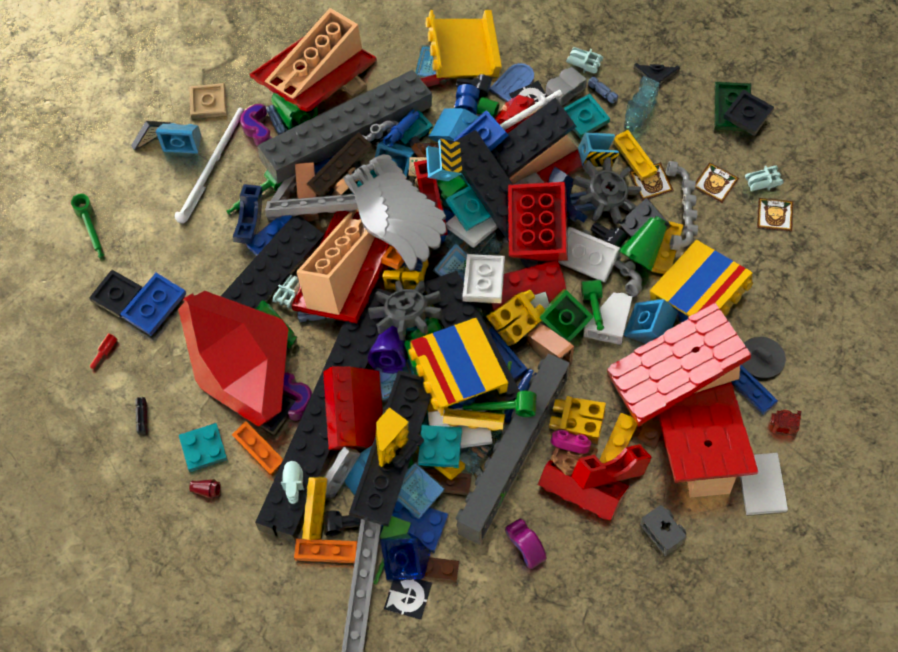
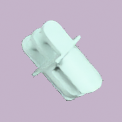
M573 47L566 62L583 68V73L585 71L597 73V68L600 67L603 56L592 52V49L588 52Z
M765 166L764 170L746 174L745 179L748 181L751 192L768 188L769 191L772 187L782 185L784 181L780 179L781 174L777 172L778 167Z
M290 274L283 286L278 285L279 289L273 296L274 303L279 302L282 306L287 305V308L292 307L291 304L300 288L298 277Z
M289 461L285 464L283 480L281 482L291 504L298 502L299 490H304L303 470L295 461Z

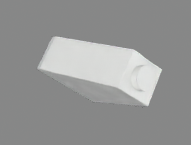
M613 293L600 307L604 329L602 331L597 330L593 317L585 325L584 337L621 345L632 296H628L625 293Z

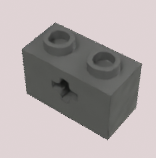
M660 505L642 517L640 525L664 556H667L684 544L687 536L685 529L680 524L677 525L673 520L674 517L670 510Z

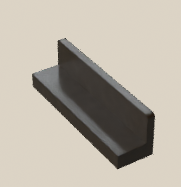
M358 132L307 183V186L317 194V197H324L371 150L372 144Z

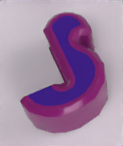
M263 104L249 106L242 113L240 119L243 132L248 137L254 139L256 146L272 138L270 130L260 123L267 115L266 106Z
M285 372L283 394L295 400L288 415L290 420L297 421L303 416L311 398L312 390L308 385L296 382L293 374Z
M519 518L505 527L508 538L521 551L528 568L533 569L546 561L547 555L536 533L528 528L525 520Z

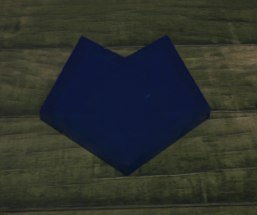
M407 533L380 540L386 580L424 578L431 552L418 537Z

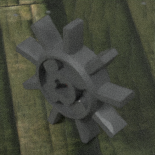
M607 157L602 165L603 170L597 171L588 160L583 165V168L591 179L588 180L576 176L572 182L574 185L586 188V195H582L576 201V204L578 206L591 202L596 207L592 218L595 222L602 215L603 211H610L614 224H619L622 217L618 208L621 206L631 213L637 206L630 202L627 196L638 195L642 189L640 186H627L624 181L631 171L629 167L622 170L620 174L611 171V158Z
M398 280L396 281V292L390 296L379 291L375 293L377 301L384 304V306L369 308L370 319L386 317L376 324L378 333L382 334L391 326L398 328L400 340H404L407 328L415 326L422 333L427 334L428 328L424 321L426 317L442 319L443 317L441 308L428 307L441 302L440 292L437 291L423 296L422 294L425 291L424 281L420 280L415 289L411 290L404 289L402 283Z

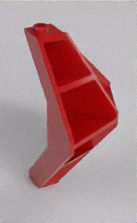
M205 290L197 295L192 293L183 299L184 303L178 311L194 378L199 387L258 427L274 418L281 412L288 339V327L281 318Z

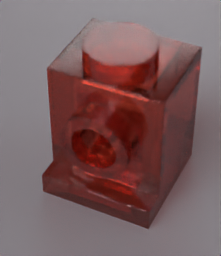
M777 410L776 413H771L770 425H773L772 432L796 437L799 431L802 411L797 410L796 414L789 410Z

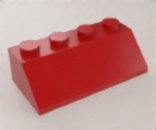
M551 459L546 463L537 484L545 491L553 492L563 500L571 501L579 505L581 509L590 510L596 513L598 517L610 521L616 514L629 489L628 485L617 481L582 490L571 475L566 476Z

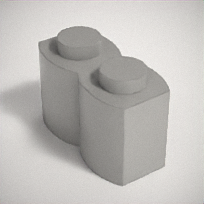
M573 67L564 69L559 77L552 78L547 82L546 94L549 96L560 89L563 96L557 100L563 106L586 88L587 79Z

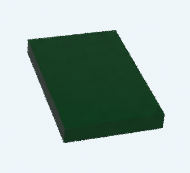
M715 82L714 130L745 131L723 117L743 90L751 93V83Z

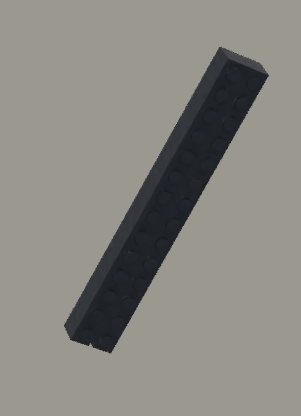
M376 287L373 288L369 295V301L358 322L344 321L323 371L332 366L371 369L372 366L368 363L367 358L379 335L376 324L386 317L370 319L369 308L384 306V304L377 301L375 294L377 291L388 296L393 293ZM323 371L255 522L259 531L276 536L277 533L279 538L296 543V539H298L304 524L309 478L324 477L336 451L329 450ZM289 461L297 462L303 470L304 490H299L298 502L295 504H291L288 501L286 490H283L281 485L284 466Z

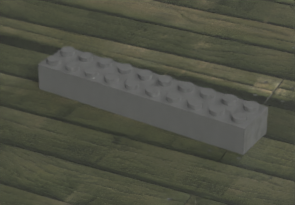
M411 70L257 145L259 159L278 184L296 175L295 164L314 162V165L336 155L358 132L364 136L370 134V127L373 124L380 125L388 120L399 123L412 109L415 110V113L418 110L422 112L432 107V92L414 70Z
M549 353L545 359H541L537 368L539 371L537 375L533 374L528 390L537 394L536 415L533 417H520L516 415V409L513 410L511 415L513 419L510 424L505 425L502 432L503 438L501 441L498 440L496 442L492 458L488 457L485 462L483 475H478L474 491H470L466 497L465 502L467 504L464 510L460 509L456 516L458 535L479 545L481 544L499 510V504L500 506L502 505L554 407L555 399H558L568 380L569 362ZM501 493L505 494V496H504L502 502H501L502 496H500Z

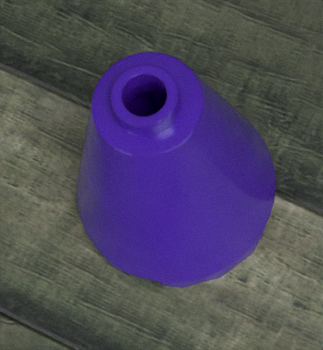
M391 326L385 332L378 335L367 358L372 368L376 369L378 367L382 369L383 373L394 374L398 373V370L402 371L403 367L406 366L405 338L404 340L399 339L398 328Z

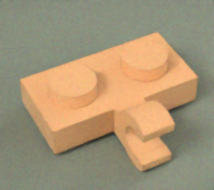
M351 168L348 174L351 175L355 168ZM344 178L333 187L335 191L332 195H342L349 189Z

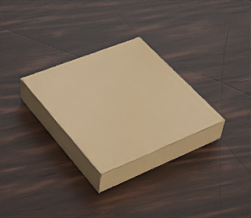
M225 83L190 86L191 119L227 116Z

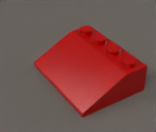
M565 182L508 185L509 257L549 262L556 260L568 261Z
M558 260L505 273L503 277L502 302L489 303L492 312L521 292L524 293L531 290L534 295L546 292L550 303L563 289L567 290Z
M332 366L323 371L329 450H342L343 447L366 450L373 445L376 436V422L383 415L380 371Z

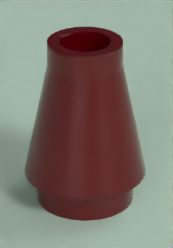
M215 479L192 480L189 490L192 493L213 499L220 495L221 484Z

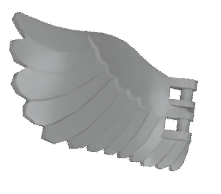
M377 156L370 160L369 164L362 165L354 170L353 174H348L344 177L345 183L355 195L364 228L376 238L393 246L410 271L414 270L417 258L422 262L428 259L430 255L429 247L433 249L440 247V235L446 233V226L443 222L446 219V215L442 210L435 207V202L427 199L425 194L420 193L419 189L407 180L401 168L397 167L396 162L392 161L391 156ZM374 170L378 176L373 178L370 171ZM358 179L362 183L360 187L355 183Z

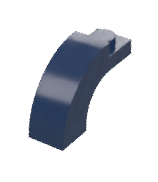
M554 167L548 183L565 182L567 220L570 218L576 222L578 219L584 223L588 216L574 207L571 202V190L574 185L572 182L574 179L562 170Z
M243 185L240 193L239 219L233 234V242L252 244L254 236L258 233L262 210V186Z

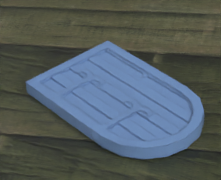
M514 64L504 72L489 90L508 102L511 100L509 93L533 82V69L526 64Z

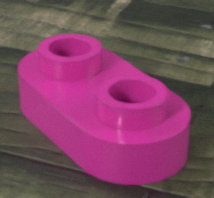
M565 430L554 431L550 441L555 447L582 454L588 453L591 446V441L585 435H575Z

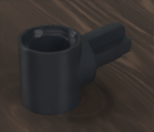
M484 74L474 77L473 80L458 78L456 87L458 88L463 84L473 85L480 91L479 98H486L492 79Z
M595 222L590 229L591 232L601 237L603 241L617 247H621L628 238L623 230L619 228H611L609 230L598 222Z
M327 511L323 514L324 535L326 536L340 535L344 528L360 526L361 523L360 518L350 515L342 516V513L339 511Z

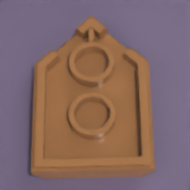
M556 447L551 460L566 476L572 475L578 459L590 455L596 456L598 449L590 447L588 453L582 454Z

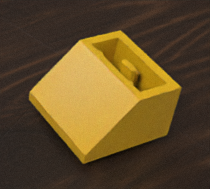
M388 408L376 422L378 460L381 467L386 462L390 463L399 447L402 449L409 440V422L391 408Z

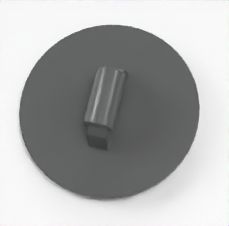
M754 337L744 342V345L751 353V359L741 365L751 375L759 378H770L782 371L785 366L786 356L784 350L776 341L767 337Z

